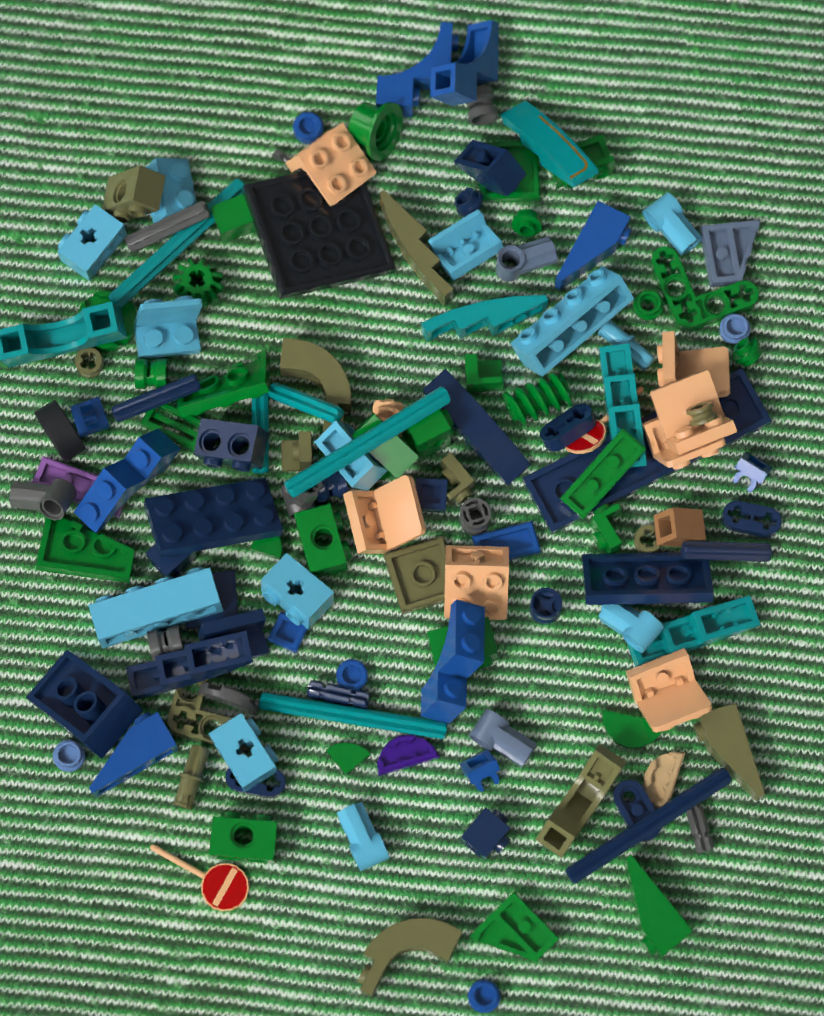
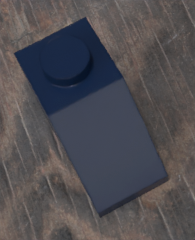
M472 140L454 161L457 167L489 191L504 196H509L510 193L515 191L521 180L526 176V172L507 149Z

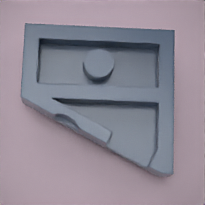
M759 220L701 226L699 231L702 237L701 242L710 287L727 286L742 281L746 263L753 247L752 244L759 228Z

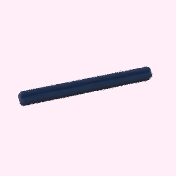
M722 767L569 866L565 871L567 877L573 884L583 880L730 784L732 778L729 772Z

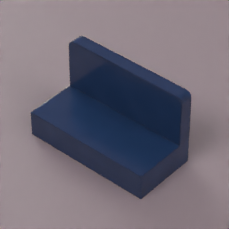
M263 609L203 622L198 632L199 640L203 641L247 631L252 658L265 656L269 652L262 630L266 621Z

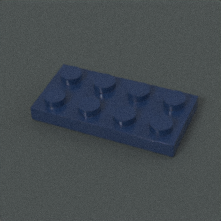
M266 478L150 497L144 500V508L160 558L278 537L282 535L283 531Z
M681 552L582 554L586 605L713 602L714 592L709 560H685L682 558Z

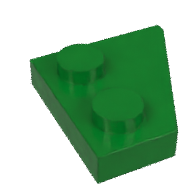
M515 892L469 936L472 940L491 945L535 962L560 939Z

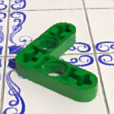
M664 246L659 247L652 254L651 270L673 323L681 331H693L721 321L727 315L749 311L757 303L759 296L758 288L754 283L746 280L695 297L676 251L671 247ZM660 256H664L666 260L671 259L669 264L671 275L666 277L667 270L665 266L657 264ZM672 282H679L683 285L685 291L680 296H673L668 292L667 286ZM740 290H743L745 294L751 293L748 302L740 298L734 300L732 305L734 308L730 307V300L737 298ZM687 299L689 301L685 303L686 311L688 314L694 313L690 323L686 319H680L683 313L681 303ZM712 299H719L724 304V310L720 313H712L708 309L707 303Z

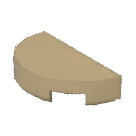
M672 751L660 755L647 768L644 774L643 788L656 810L670 801L685 753Z

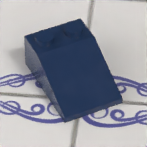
M69 650L63 653L26 696L27 700L101 759L143 711L125 691Z

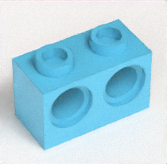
M335 420L314 443L327 456L354 439L352 434L355 429L349 424ZM369 452L339 470L351 487L368 491L388 471Z

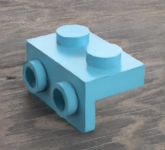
M155 158L145 167L166 176L159 210L150 213L153 223L197 203L188 159Z
M480 210L465 216L428 241L431 251L440 259L441 268L453 281L496 255L503 248L502 241L487 226Z

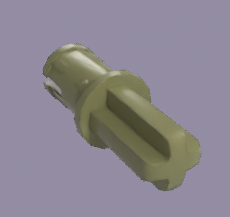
M199 745L191 746L184 772L179 773L181 780L175 800L173 801L174 805L193 810L199 785L204 782L201 777L209 755V749Z

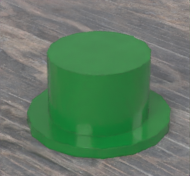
M388 101L381 105V107L363 102L354 110L350 118L348 131L358 145L366 147L367 154L371 159L381 161L388 157L394 149L402 130V109L398 103Z

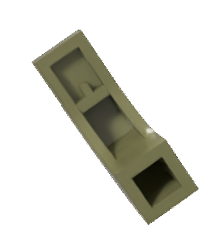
M283 338L280 360L281 376L302 378L313 382L321 389L327 402L339 406L344 412L351 413L350 385L340 363L328 351L314 343L299 339ZM324 420L323 433L332 424L331 422Z
M599 744L535 840L562 858L612 787L626 761Z
M428 918L408 919L391 925L379 933L363 953V956L372 961L373 964L371 967L366 964L357 982L362 984L360 992L372 998L390 963L406 952H425L448 963L463 931L445 922Z

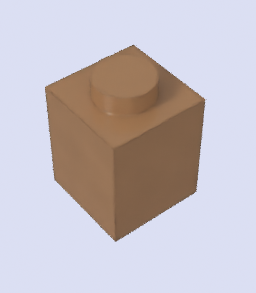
M672 507L653 515L657 546L681 547L684 541L706 540L702 509Z

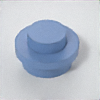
M730 314L721 321L719 332L724 341L729 344H737L740 340L748 338L750 324L744 316Z
M65 740L55 747L53 761L60 770L73 772L83 765L85 751L78 742Z

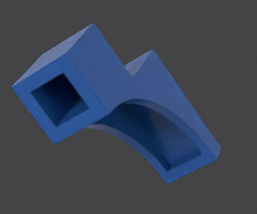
M489 20L467 25L465 46L457 62L431 67V98L450 106L477 101V85L498 81V22Z
M441 22L438 38L433 48L418 64L401 73L377 76L376 106L381 107V105L388 101L395 102L401 107L403 117H412L413 106L419 107L420 89L430 90L431 67L454 63L451 62L452 52H458V34H452L453 23Z
M159 428L140 436L123 460L109 465L101 471L74 513L95 533L103 530L113 515L134 493L168 468L180 448Z
M458 599L451 604L449 626L442 653L432 675L421 689V717L450 724L466 708L467 679L484 663L485 607Z

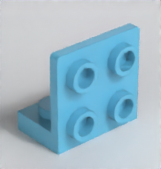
M181 296L174 301L162 302L161 299H150L145 301L144 304H140L133 324L138 358L151 359L199 354L201 347L196 320L203 305L202 299H193L192 296Z

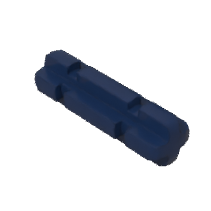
M311 680L307 689V695L311 699L320 700L325 698V702L348 707L350 704H353L355 708L366 709L370 699L368 691L357 689L354 692L352 691L353 688L327 683L326 686L323 685L322 681Z

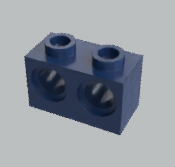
M201 418L194 455L204 461L203 465L211 468L220 469L222 464L232 465V469L241 472H250L251 468L262 469L269 433L258 425ZM221 439L220 446L213 451L214 443ZM249 443V449L241 455L242 447Z

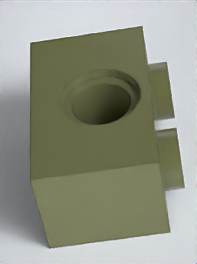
M139 165L108 177L102 209L123 223H128L130 220L145 217L147 214L158 211L166 176Z

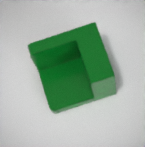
M244 194L211 206V213L219 229L222 243H227L256 231Z
M466 354L464 356L466 390L469 393L503 391L504 377L502 376L500 360L477 361V354Z

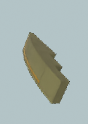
M383 190L379 194L380 206L393 238L404 258L422 283L446 306L453 299L454 288L437 273L440 270V259L424 244L427 241V230Z

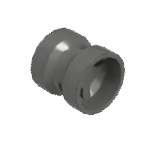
M477 86V101L465 103L469 106L467 115L471 125H486L498 119L497 107L492 102L494 93L491 86Z
M470 498L463 503L459 517L460 526L463 531L474 536L486 532L491 521V509L486 501L480 498Z
M178 625L170 626L166 631L161 632L157 629L147 631L153 661L156 660L155 656L183 650Z

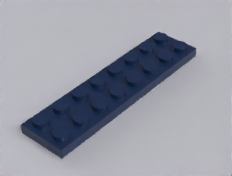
M740 368L731 373L730 394L726 397H720L719 401L724 415L734 421L737 432L724 437L726 445L719 448V450L770 425L772 422L743 369ZM656 411L641 418V422L644 423L658 417ZM643 430L644 446L647 449L645 451L647 466L629 468L586 517L594 514L593 512L600 506L607 503L611 505L683 468L673 469L672 467H666L654 459ZM610 434L606 436L605 441L598 448L584 454L571 453L523 477L522 482L551 535L582 520L560 498L611 442ZM702 456L691 459L689 465L703 459Z

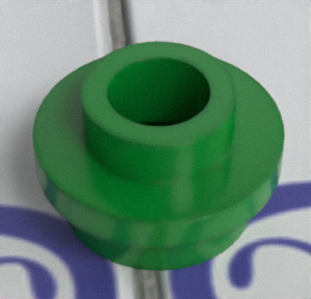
M522 209L513 217L511 227L517 234L523 237L537 235L541 231L542 221L536 211Z
M644 290L634 298L633 311L642 320H654L663 311V299L655 291ZM645 302H650L654 308L652 310H645L642 305Z
M756 338L740 340L734 346L732 359L736 363H741L744 367L753 364L762 354L760 342Z

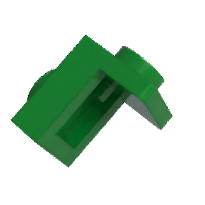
M619 502L613 506L607 503L597 508L593 512L595 516L592 517L590 526L595 532L592 534L595 544L601 551L605 549L607 554H614L620 551L622 545L620 538L609 522L620 515L622 507Z

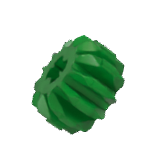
M203 257L199 260V264H195L194 260L189 258V267L179 264L178 271L180 274L172 276L173 283L176 284L172 288L174 295H180V297L192 296L193 299L201 298L202 307L207 309V301L210 300L217 303L219 298L216 293L224 292V285L220 283L224 280L223 274L216 272L217 265L214 262L207 266L206 259ZM198 280V283H200V280H203L204 285L199 287L196 284V287H193V282Z

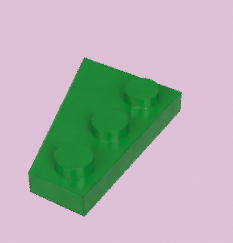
M46 517L36 568L38 571L130 583L136 554L134 549L103 534L98 535L83 528V525L73 520L71 522L65 518L51 520Z

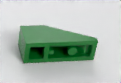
M630 855L625 859L624 866L639 932L643 937L640 942L651 956L657 954L661 959L687 938L693 930L634 857Z

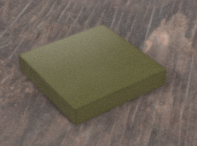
M443 536L383 554L402 615L444 603L446 543Z

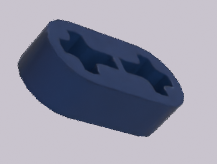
M587 404L575 405L542 427L540 437L545 448L553 452L560 451L591 431L596 425V418L591 407Z
M743 501L729 502L721 515V521L728 530L762 538L774 536L782 524L781 516L775 509ZM734 509L740 510V516L747 517L749 520L739 519L738 523L732 522V517L728 516V514H732ZM765 516H770V522L775 523V525H771L766 530L763 529V523L753 521V519L763 520Z
M230 768L227 769L225 774L228 787L233 792L273 799L281 796L286 788L285 777L278 769L273 775H275L276 781L281 784L279 787H274L273 791L270 792L267 789V785L260 783L244 792L242 787L236 786V781L231 779L233 773Z

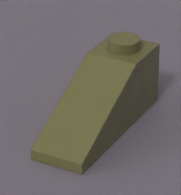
M736 703L713 709L709 713L697 718V723L693 724L698 742H704L705 749L755 801L762 800L765 792Z

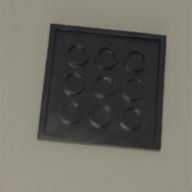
M306 171L243 185L242 191L279 299L395 272L396 267L365 182L333 206L327 203Z

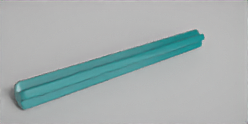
M239 179L231 182L207 204L210 210L209 218L173 235L109 294V300L120 308L126 305L215 223L210 209L211 206L243 194L244 182Z
M441 386L286 480L284 485L291 497H296L450 403L449 393Z
M262 693L259 701V708L266 711L444 739L447 733V723L431 719L271 693Z

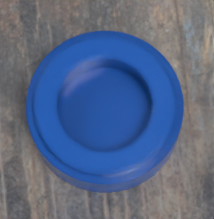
M305 112L298 115L294 120L293 132L299 142L311 144L323 135V122L317 114Z
M354 659L342 662L336 671L337 683L340 686L353 688L352 691L354 692L357 689L362 690L368 681V672L365 665Z

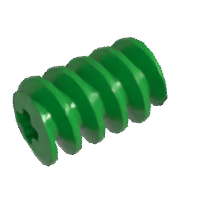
M558 370V377L553 372L548 373L547 382L541 377L537 378L536 387L532 383L527 382L524 387L525 393L521 388L516 387L513 389V397L508 392L502 394L511 420L514 424L515 421L519 420L524 427L527 426L528 415L535 422L539 420V410L548 417L550 416L549 406L551 405L558 412L561 411L560 401L562 400L569 407L572 406L571 392L560 370Z

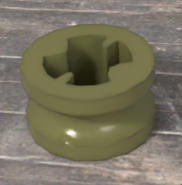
M95 348L82 349L75 357V366L83 377L95 378L103 371L104 362L102 356ZM89 357L91 360L92 357H95L94 362L96 366L92 369L87 366V369H84L83 359Z
M713 401L701 402L686 409V414L692 417L690 420L691 426L703 425L718 417L717 413L712 411Z
M644 525L640 527L634 537L636 550L639 553H657L661 546H657L656 540L653 541L652 547H645L646 543L642 545L640 542L644 537V533H650V537L653 535L656 537L655 526Z

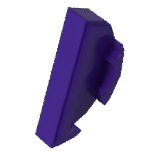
M412 734L398 736L389 741L381 751L377 762L378 776H384L439 759L440 756L435 747L423 738Z

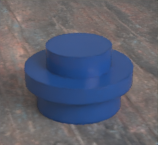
M489 980L475 982L468 992L470 1006L480 1013L493 1011L500 1002L499 988Z

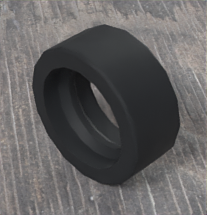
M56 400L51 401L34 412L40 425L65 462L86 450L84 443Z

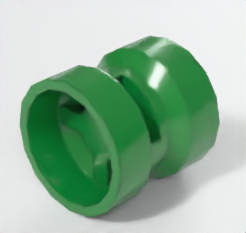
M136 358L134 370L135 389H146L148 386H154L157 389L167 385L168 360L157 359L155 362H149L146 358Z

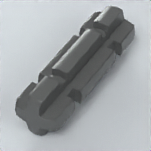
M699 803L688 810L686 815L692 836L696 838L694 841L696 851L698 853H705L713 850L714 844L712 837L708 835L710 830L703 806L700 807Z

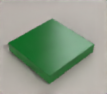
M521 141L482 142L507 149L526 172V176L521 180L518 188L510 193L509 196L491 192L478 182L479 191L483 194L482 203L540 201L538 155L523 146Z

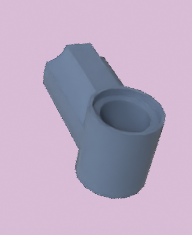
M548 236L520 246L508 245L501 248L498 252L495 266L497 276L503 281L510 282L518 279L521 274L556 264L558 258L554 243ZM511 259L517 263V266L507 267L503 264V261Z
M485 709L470 732L469 737L489 751L495 750L522 768L537 744L510 727L509 722L499 714Z

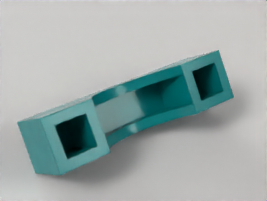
M111 301L83 308L77 315L62 321L37 325L19 324L0 329V362L11 368L126 339L127 334L122 309Z

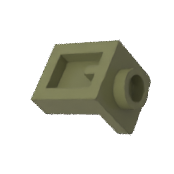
M299 431V440H283L281 442L283 472H301L313 464L311 431Z
M450 452L441 460V468L443 470L440 473L445 480H448V484L451 487L455 484L457 485L455 489L446 495L447 503L450 506L456 502L461 505L474 494L472 490L475 488V480Z

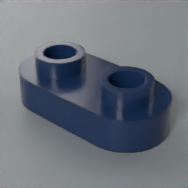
M625 780L616 786L613 793V802L627 829L655 811L643 786L637 781ZM627 792L632 793L635 797L634 802H625L623 794ZM660 829L641 842H648L656 838Z

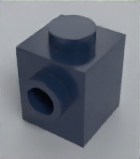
M156 544L146 552L148 560L164 577L171 576L175 578L197 558L196 552L160 558Z
M485 807L461 836L460 842L483 861H486L494 851L500 854L511 839L507 836L510 832V827L506 825L509 820L498 810L494 809L491 812Z

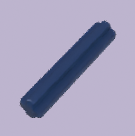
M192 374L116 404L112 407V413L117 422H122L198 392L201 389V384L196 374Z
M684 541L680 549L682 558L685 560L768 562L772 555V549L768 543Z

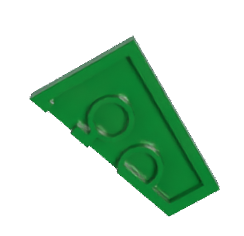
M265 349L257 353L258 359L251 363L243 365L240 361L232 365V370L219 378L216 375H211L200 380V391L177 400V409L181 418L189 415H200L206 410L220 406L228 407L237 401L248 398L255 399L268 393L270 388V357L267 350Z

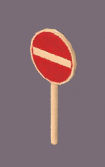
M642 386L637 388V396L644 391ZM607 414L601 420L596 419V425L591 431L571 443L565 449L574 454H584L598 448L606 439L607 431L604 424L608 422Z
M154 844L150 846L152 851L203 879L201 883L202 896L205 902L213 909L222 912L232 911L240 907L246 900L249 892V883L245 873L238 866L229 863L217 864L205 873Z

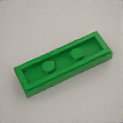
M623 428L560 499L584 520L647 449Z

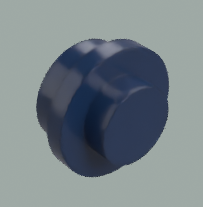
M470 187L462 190L454 201L457 212L462 217H465L476 210H480L483 194L479 190H473Z

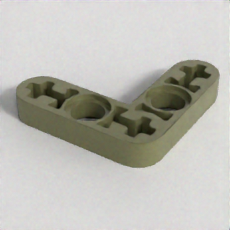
M210 679L205 680V681H202V682H199V683H196V684L200 687V686H201V683L209 682ZM183 687L176 689L168 714L167 722L170 730L177 736L214 745L211 738L204 733L205 725L210 721H217L223 725L232 718L202 711L205 696L199 694L194 699H187L182 695ZM182 713L187 714V719L197 723L198 716L203 717L198 726V734L193 733L195 727L191 725H184L183 729H178V724L174 721L175 717L180 718ZM245 744L240 746L241 752L251 751V748H247Z

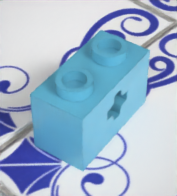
M96 204L90 211L86 210L81 214L77 221L78 226L71 234L67 233L58 245L60 260L88 281L92 280L127 236L125 225Z
M288 553L261 579V591L265 600L273 606L279 605L286 611L285 614L290 621L298 626L302 624L308 630L333 605L334 591Z
M240 713L210 732L209 736L238 783L246 792L277 772L274 763L278 761V758L269 744L264 747L257 738L262 733L252 718L246 720L243 714ZM243 744L247 748H251L252 755L248 758L245 754L239 755L241 753L240 746Z

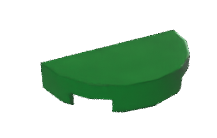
M602 710V725L607 735L615 744L621 747L641 749L652 744L661 734V732H654L645 718Z

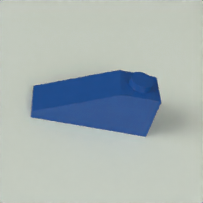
M597 201L556 277L555 288L558 290L563 289L614 254L619 244L625 245L632 232V229L629 228L631 217Z
M148 712L134 720L135 725L128 729L89 787L95 798L179 750L158 712L153 715Z

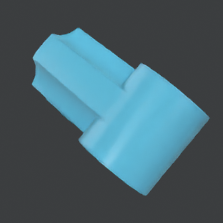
M665 193L642 211L645 220L656 232L661 231L681 256L690 252L701 242V235L685 218L681 205L672 194Z
M628 604L602 605L598 616L602 623L621 634L632 648L641 653L664 630L661 622L651 613L645 610L640 613Z
M362 802L352 804L337 813L341 826L350 842L349 848L360 872L390 859L379 832H375Z

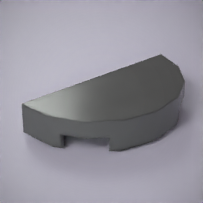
M210 682L201 683L198 694L254 716L257 715L259 701L251 700L249 695L226 686L220 688L212 685Z

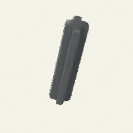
M200 201L126 237V244L131 252H137L209 218V207L204 201Z

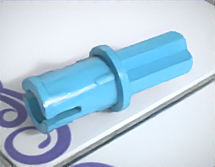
M611 319L597 333L611 345L630 343L632 362L642 370L648 369L655 359L650 352L634 340V335L629 336Z

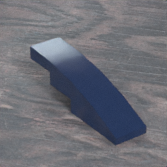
M444 369L423 388V393L427 395L441 386L447 390L451 401L440 409L446 408L452 418L453 427L465 439V443L509 486L531 464L469 392L447 369Z
M247 631L186 644L183 650L155 656V661L126 667L133 700L196 684L253 663Z

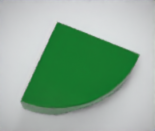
M279 536L252 542L250 548L252 552L278 560L281 559L282 544Z
M339 743L326 749V753L345 776L371 756L367 750L352 743Z

